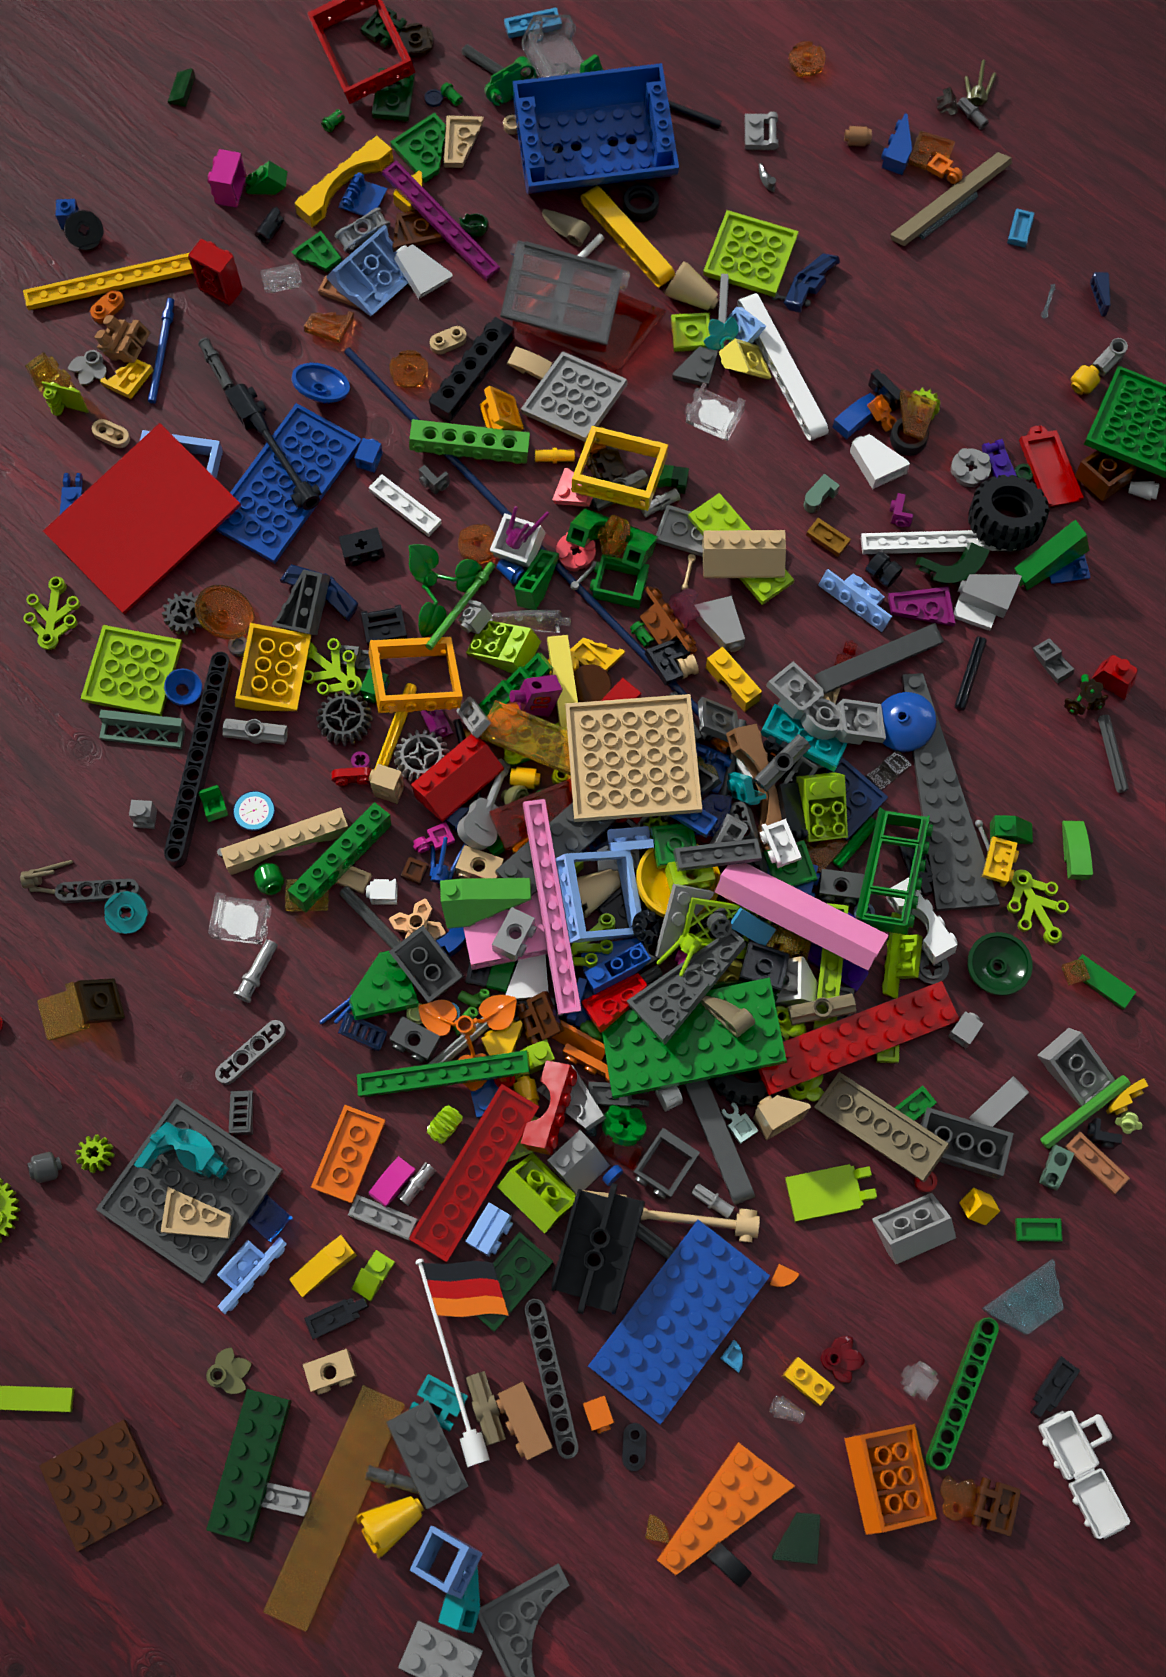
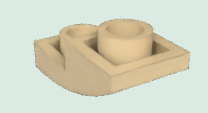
M515 347L507 364L523 374L527 372L542 380L550 369L552 362L535 353Z

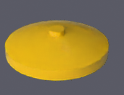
M649 848L642 856L637 867V889L644 904L652 912L664 918L670 897V889L665 868H657L654 848ZM718 866L713 867L716 879L712 887L708 889L714 892L712 898L710 899L713 901H715L718 897V894L715 893L716 887L720 880V871ZM686 874L689 879H695L693 875ZM705 906L696 917L707 911Z

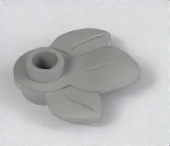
M89 350L84 356L76 357L68 366L69 371L78 372V379L81 385H88L95 378L101 380L106 376L107 372L103 364V357L96 350Z

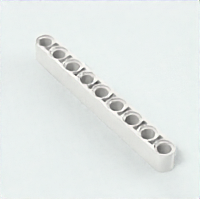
M755 293L737 301L738 307L744 308L766 325V328L757 337L755 342L759 346L806 438L811 441L829 433L828 425L760 297Z

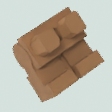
M107 315L103 320V324L107 327L106 331L99 330L95 335V339L99 343L97 348L103 351V354L111 360L117 361L119 359L123 362L135 363L142 350L140 346H144L151 332L139 320H133L132 323H128L126 320H118L113 315Z

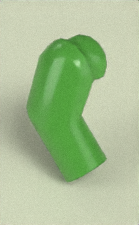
M481 989L479 993L471 995L462 990L458 1000L477 1008L485 999L490 997V992L487 989Z
M586 1020L580 1024L582 1032L588 1033L589 1036L604 1044L603 1035L593 1021Z

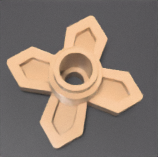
M427 899L415 903L412 914L406 915L399 912L389 918L395 931L407 933L405 938L422 925L426 927L436 940L446 935L440 922L428 921L433 910Z

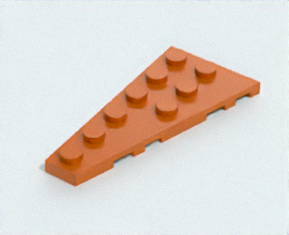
M738 1442L657 1558V1561L677 1575L795 1485Z

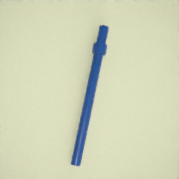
M167 298L165 310L162 312L161 320L163 323L148 402L152 404L156 403L170 323L173 322L174 318L173 307L175 300L172 298Z

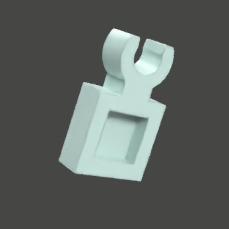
M733 1102L731 1104L734 1110L733 1114H728L725 1109L721 1113L725 1119L731 1121L727 1127L739 1144H742L756 1134L758 1129L746 1113L741 1116L738 1114V1106Z

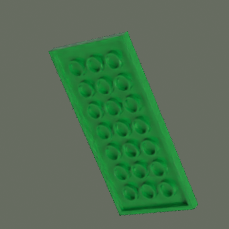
M770 977L709 990L705 995L725 1000L740 1009L745 1008L755 1019V1024L739 1037L734 1036L699 1003L664 1045L636 1013L629 1008L602 1032L612 1097L615 1099L787 1063Z

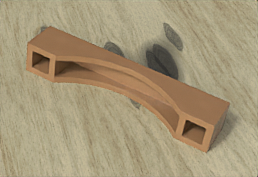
M757 724L734 728L726 733L732 754L746 766L753 779L768 765V755L763 747L762 734ZM756 784L758 791L765 793L767 796L760 803L761 814L757 828L763 853L770 849L767 843L763 844L759 832H762V825L766 824L768 826L782 820L775 784L767 792Z

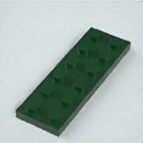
M247 1389L207 1525V1531L252 1542L292 1400Z

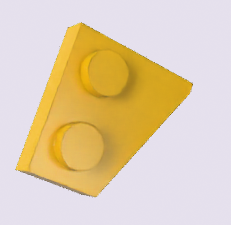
M582 638L570 649V651L574 652V657L578 658L581 666L595 664L601 666L606 671L625 655L623 649L609 648L606 644L595 643L586 638Z

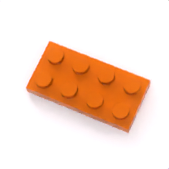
M344 1105L311 1188L353 1204L386 1120Z

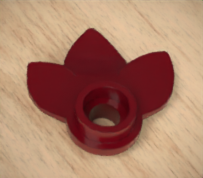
M850 1336L836 1338L832 1346L826 1348L821 1354V1363L824 1368L832 1371L835 1379L843 1383L852 1382L851 1371L861 1368L865 1362L861 1353L852 1349L853 1338ZM831 1355L835 1356V1363L831 1362Z

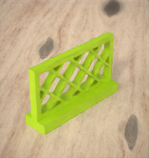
M691 897L682 935L686 937L690 927L698 923L702 931L695 936L703 941L699 948L701 950L717 939L710 938L708 935L710 930L708 927L704 929L700 923L702 919L713 914L719 908H725L727 919L730 917L733 919V915L737 913L740 907L748 912L752 911L739 904ZM695 905H705L707 911L696 917L694 914ZM768 919L765 920V922L771 925L772 921ZM744 935L741 938L744 941L746 940L747 943H745V948L736 957L738 959H744L749 942L748 937Z

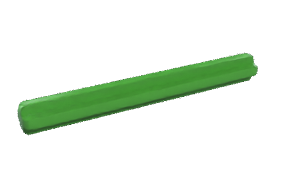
M1121 1075L1041 1137L1042 1144L1047 1149L1051 1148L1131 1085L1129 1079Z

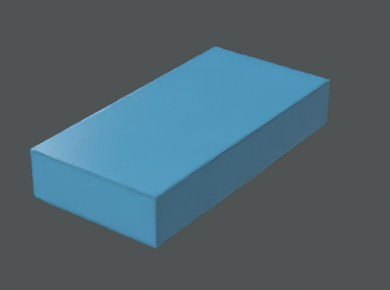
M1016 208L1007 241L1008 244L1026 247L1034 217L1033 212Z
M741 907L731 920L732 929L765 946L777 930L774 926Z

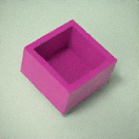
M219 149L217 156L213 158V169L208 174V183L211 186V195L214 197L215 204L238 207L247 177L242 155L239 152Z

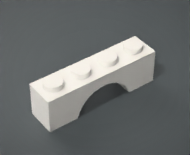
M909 878L891 887V889L907 891ZM917 890L916 896H919L917 909L912 910V915L918 917L927 928L928 934L923 940L922 949L933 965L954 954L958 942L953 933H949L946 930L943 919L940 916H936L933 912L930 901L922 897L921 890ZM886 896L887 901L895 912L902 914L905 899Z

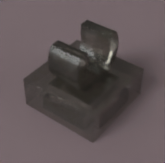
M951 87L943 89L944 96L937 98L939 103L937 109L940 113L948 110L950 115L958 113L957 97Z

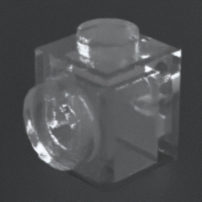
M918 1361L912 1367L908 1365L901 1374L903 1380L900 1383L905 1386L903 1390L913 1398L918 1396L922 1400H927L939 1380L936 1378L937 1373L931 1367Z

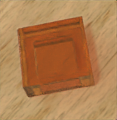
M1083 958L1061 965L1068 986L1090 979Z

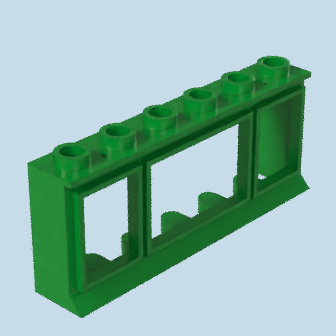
M879 807L856 911V919L880 931L908 935L909 927L913 928L915 915H912V910L917 909L919 896H916V891H920L922 886V878H919L920 872L924 873L926 860H923L924 854L928 855L930 842H927V837H931L933 831V824H930L929 815L924 817L885 811ZM886 824L919 829L918 839L912 840L884 835ZM882 843L915 848L907 891L873 886ZM871 894L905 899L901 919L868 914Z

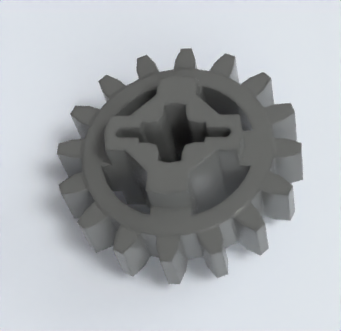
M182 591L179 597L175 593V599L168 598L169 605H163L165 611L162 612V615L165 618V624L169 625L168 627L171 631L175 630L178 635L181 631L188 635L189 630L196 633V627L202 628L200 622H206L204 615H207L208 612L204 601H201L198 595L194 597L192 592L186 596L185 592ZM182 609H184L188 617L183 614Z

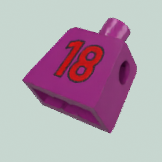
M556 675L525 679L520 690H511L509 698L512 703L518 704L523 714L550 717L563 689Z

